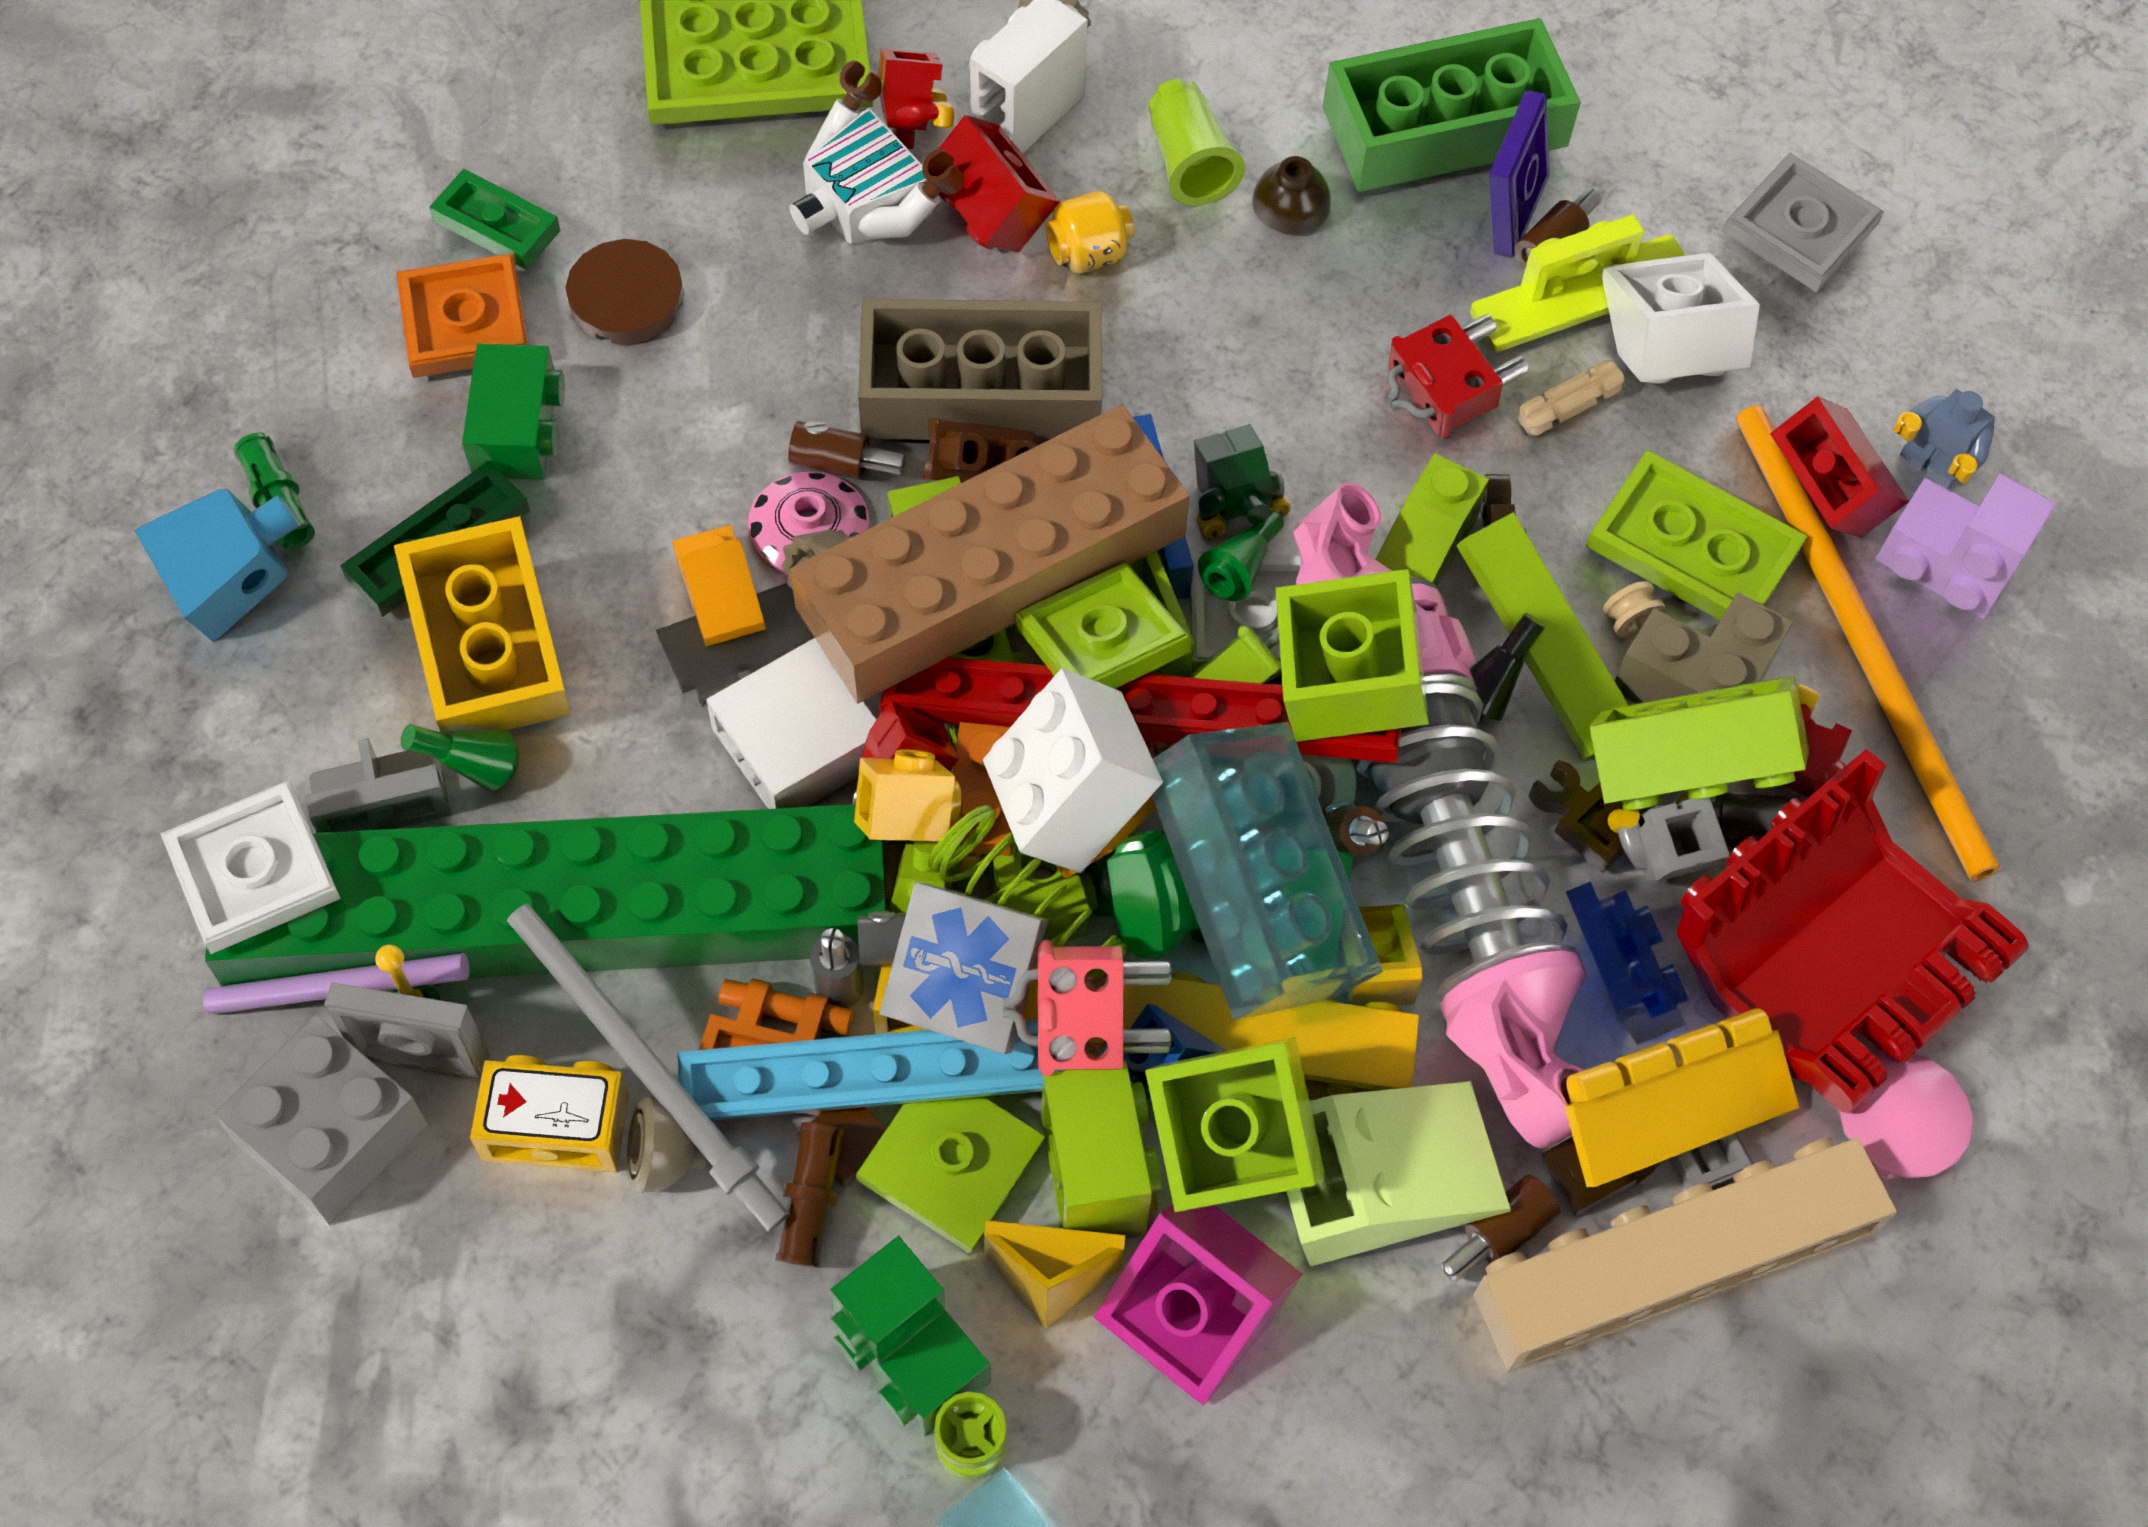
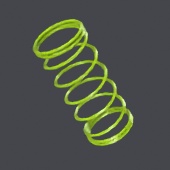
M983 805L966 814L940 839L929 855L928 867H931L932 871L940 873V879L944 882L959 881L974 873L965 891V895L970 896L974 885L989 863L1001 854L1015 839L1012 832H1010L976 865L955 876L948 877L945 875L946 870L961 861L982 841L995 823L996 811L992 810V807L989 805ZM980 822L976 826V828L971 832V834L960 844V842L967 835V833L974 827V825ZM1035 858L1012 882L983 900L993 902L1000 898L997 904L1003 906L1015 888L1041 864V859ZM1061 883L1041 904L1028 914L1040 917L1044 910L1065 891L1067 884ZM1086 909L1069 927L1050 940L1053 946L1063 947L1075 930L1092 914V909ZM1112 935L1102 945L1121 946L1123 956L1127 950V945L1122 944V940L1117 939V935ZM1096 968L1088 971L1086 975L1090 978H1100L1106 972Z

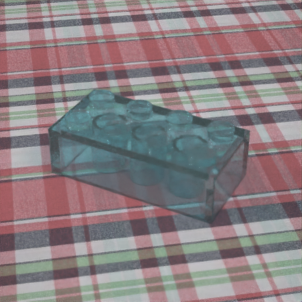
M1289 722L1189 734L1153 759L1163 783L1152 794L1234 1021L1331 1000L1383 972Z

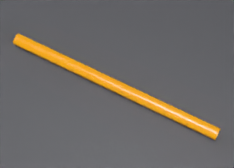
M1754 405L1744 409L1737 415L1736 422L1789 526L1807 535L1801 549L1964 870L1972 882L1992 876L2000 870V865L1806 489L1770 435L1775 429L1762 405Z

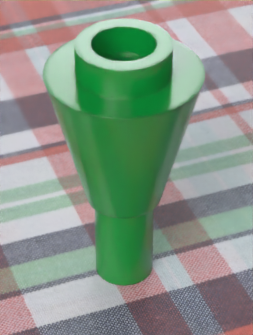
M1270 510V514L1265 521L1254 524L1250 529L1204 552L1198 560V572L1205 587L1215 596L1228 601H1241L1247 598L1266 554L1268 544L1284 527L1282 517L1277 512Z
M409 724L404 728L401 735V747L404 750L435 757L438 762L489 792L500 789L514 776L518 768L519 752L513 735L505 729L458 730L442 733Z

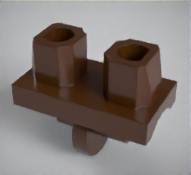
M929 418L930 449L924 467L923 479L938 481L959 476L960 482L963 483L1038 446L1037 442H1033L1034 431Z

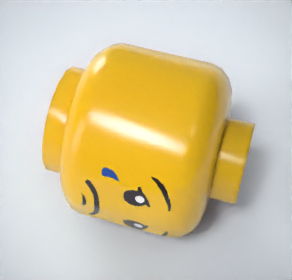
M1102 190L1060 202L1053 211L1052 220L1047 221L1045 224L1047 242L1054 260L1059 266L1066 264L1076 274L1089 272L1123 260L1127 251V239L1134 237L1135 232L1128 207L1125 204L1117 205L1114 199Z

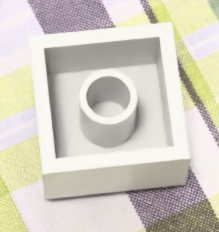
M1061 668L1046 687L1033 698L1027 709L1008 731L995 742L990 752L983 758L984 765L1019 852L1078 873H1082L1163 783L1122 692L1064 668Z

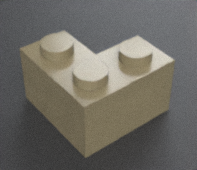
M1739 592L1735 595L1711 637L1653 608L1626 652L1614 681L1624 698L1636 704L1760 682L1775 659L1794 621Z

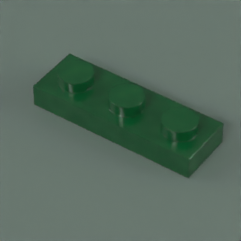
M487 461L342 563L340 567L346 580L381 617H384L407 600L394 545L520 516L522 518L530 512L527 498L490 461Z

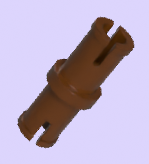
M802 1122L800 1128L802 1132L792 1183L784 1184L782 1194L783 1198L788 1199L787 1211L790 1215L784 1220L779 1251L776 1253L775 1260L820 1268L821 1261L819 1259L829 1206L836 1207L839 1192L832 1190L842 1137L845 1136L846 1130L824 1124Z

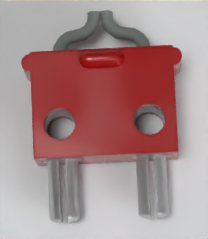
M1452 314L1404 338L1400 336L1392 338L1388 364L1390 371L1388 383L1392 392L1385 398L1393 410L1404 408L1415 417L1425 418L1438 437L1448 439L1451 436L1452 430L1497 408L1502 387L1529 373V366L1523 357L1518 356L1493 369L1474 345L1480 339L1496 332L1497 326L1492 316L1485 314L1460 326ZM1400 386L1403 388V390L1406 392V394L1409 396L1412 402L1403 399H1398L1400 395Z

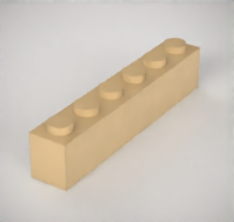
M1856 1137L1834 1145L1831 1138L1817 1140L1796 1151L1793 1154L1794 1161L1774 1168L1770 1160H1764L1742 1169L1733 1176L1735 1183L1713 1190L1710 1183L1698 1184L1673 1197V1206L1651 1213L1647 1205L1639 1206L1612 1219L1610 1222L1611 1229L1592 1236L1588 1235L1585 1228L1577 1229L1551 1241L1548 1244L1550 1251L1526 1259L1523 1252H1515L1493 1261L1486 1266L1487 1274L1483 1276L1473 1296L1507 1372L1877 1233L1896 1214L1897 1210L1859 1138Z

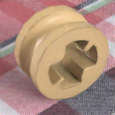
M1641 581L1628 585L1616 592L1605 602L1603 612L1607 619L1616 620L1613 628L1619 638L1625 639L1637 636L1653 608L1666 614L1667 610L1663 602L1657 599L1653 600L1656 591L1651 582Z

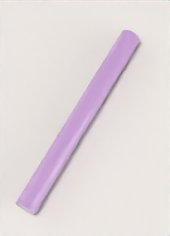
M465 953L404 961L402 964V968L412 987L467 980L470 975L469 961ZM377 965L206 988L203 992V1005L205 1011L211 1015L326 999L331 982L380 991L395 990L397 988L389 972H384Z

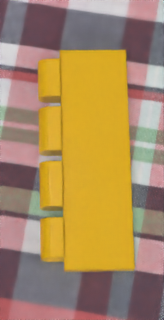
M1759 1008L1722 1020L1717 1023V1026L1711 1024L1669 1039L1666 1044L1658 1043L1619 1057L1614 1063L1609 1061L1572 1074L1567 1078L1566 1082L1570 1101L1574 1103L1566 1105L1565 1110L1587 1187H1597L1799 1108L1778 1030L1772 1031L1767 1014Z

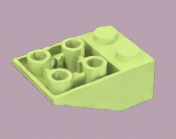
M1471 1081L1338 1094L1310 1101L1325 1177L1315 1186L1287 1191L1299 1239L1310 1267L1511 1212Z

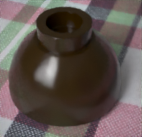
M1291 156L1271 166L1263 173L1255 186L1252 206L1259 220L1269 228L1281 233L1301 234L1319 227L1326 220L1331 207V194L1326 179L1312 166L1310 161L1300 156Z

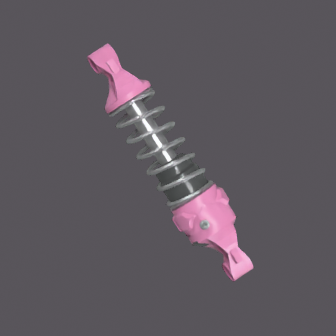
M1351 482L1343 483L1300 521V526L1293 531L1301 557V567L1295 585L1391 571L1368 555V548L1375 529L1380 525L1382 517L1375 499L1364 488ZM1410 576L1418 613L1429 724L1402 728L1397 763L1360 760L1356 770L1364 777L1373 778L1377 788L1385 793L1379 798L1374 807L1382 815L1385 822L1406 820L1411 823L1425 825L1396 841L1388 858L1398 865H1418L1437 860L1441 872L1429 876L1414 885L1403 902L1416 910H1430L1451 904L1455 907L1458 918L1430 931L1424 938L1420 948L1432 955H1446L1470 948L1475 963L1446 978L1436 993L1439 995L1438 1000L1441 1002L1440 1006L1447 1022L1446 1035L1468 1057L1484 1068L1510 1123L1519 1134L1534 1147L1545 1149L1572 1135L1565 1106L1574 1102L1570 1101L1566 1082L1570 1075L1581 1072L1583 1069L1579 1066L1568 1065L1554 1053L1569 1006L1586 979L1587 973L1575 947L1562 943L1568 927L1563 916L1538 906L1547 893L1550 878L1545 869L1522 861L1530 848L1533 833L1526 823L1506 816L1513 805L1516 789L1510 779L1491 772L1496 763L1500 747L1493 735L1479 730L1477 726L1483 703L1476 692L1477 687L1470 671V667L1476 659L1464 628L1458 619L1449 617L1441 593L1435 583ZM1485 750H1487L1486 759L1484 762L1483 755ZM1489 781L1499 785L1504 794L1500 807L1494 814H1476L1473 806L1482 798ZM1390 806L1391 811H1389V810H1384V809H1385L1386 807ZM1497 826L1511 827L1516 830L1521 838L1519 848L1509 859H1493L1486 842L1485 835ZM1427 838L1430 839L1433 847L1430 850L1417 853L1400 854L1412 845ZM1512 871L1530 873L1538 883L1536 892L1524 905L1511 906L1501 879ZM1446 884L1449 891L1437 896L1418 898L1429 890ZM1526 917L1550 920L1555 928L1554 936L1550 941L1525 944L1518 923ZM1463 930L1465 937L1436 943L1458 931Z

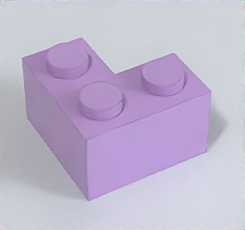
M2001 473L1980 506L1925 477L1893 526L1875 560L1891 568L1898 576L1907 580H1913L1946 598L1956 608L1968 610L1984 619L2057 503Z

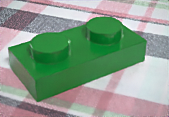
M464 168L429 206L433 222L496 255L513 253L516 265L525 270L529 269L561 231L556 215Z

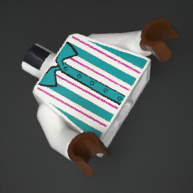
M851 61L843 67L840 73V84L847 94L844 99H836L803 162L807 195L789 205L790 214L797 227L804 234L808 235L830 222L849 244L858 245L871 239L905 238L911 235L925 218L934 214V208L940 202L938 195L941 191L946 194H955L961 190L964 185V174L953 165L954 158L944 150L931 152L925 158L922 165L870 108L861 112L858 109L861 102L869 103L876 100L881 94L882 84L879 77L870 72L866 76L864 83L857 87L859 80L864 75L865 67L858 61Z

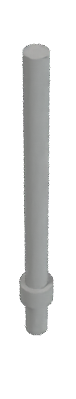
M524 904L516 909L508 917L507 922L713 1166L709 1172L710 1175L727 1195L735 1192L768 1232L779 1226L790 1213L756 1174L759 1169L758 1164L742 1146L734 1148L532 907L529 904Z

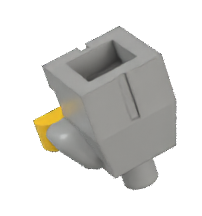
M1687 792L1681 793L1676 798L1675 803L1646 811L1643 814L1645 821L1643 826H1640L1638 823L1640 819L1638 809H1616L1609 814L1607 819L1610 829L1619 834L1621 845L1632 864L1637 869L1644 870L1646 879L1649 881L1657 882L1715 867L1730 856L1710 797L1689 799Z

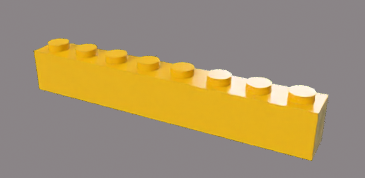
M882 964L873 1007L875 1034L927 1030L879 1014L892 964ZM1181 972L1171 973L1172 978L1169 985L1123 986V1029H1130L1145 1006L1151 1004L1161 1008L1227 1051L1296 1037L1310 1100L1338 1094L1408 1088L1413 1085L1419 1014L1405 1013L1397 1005L1386 1002H1370L1364 1006L1338 1003L1330 995L1319 992H1305L1298 996L1271 993L1267 987L1251 982L1236 983L1232 987L1205 983L1202 978L1196 975ZM1038 979L1031 982L1022 1015L1025 1021L1038 1020ZM1093 1037L1089 1039V1044L1100 1045L1105 1040L1100 1037Z

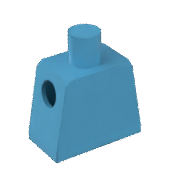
M218 489L148 522L134 531L183 617L214 642L286 579L287 569L272 544L298 528L300 522L280 495L275 496L251 512L230 490Z

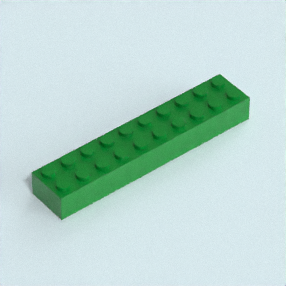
M856 804L313 833L341 899L213 954H210L206 948L205 962L220 985L226 986L376 965L375 956L381 947L395 945L403 952L404 961L465 953L470 966L469 978L551 974L507 922L508 917L524 904H529L586 972L810 959V951L814 943L821 938L825 930L833 928L834 934L836 929H838L843 935L850 937L859 949L858 915L886 911L883 840H870L854 823Z

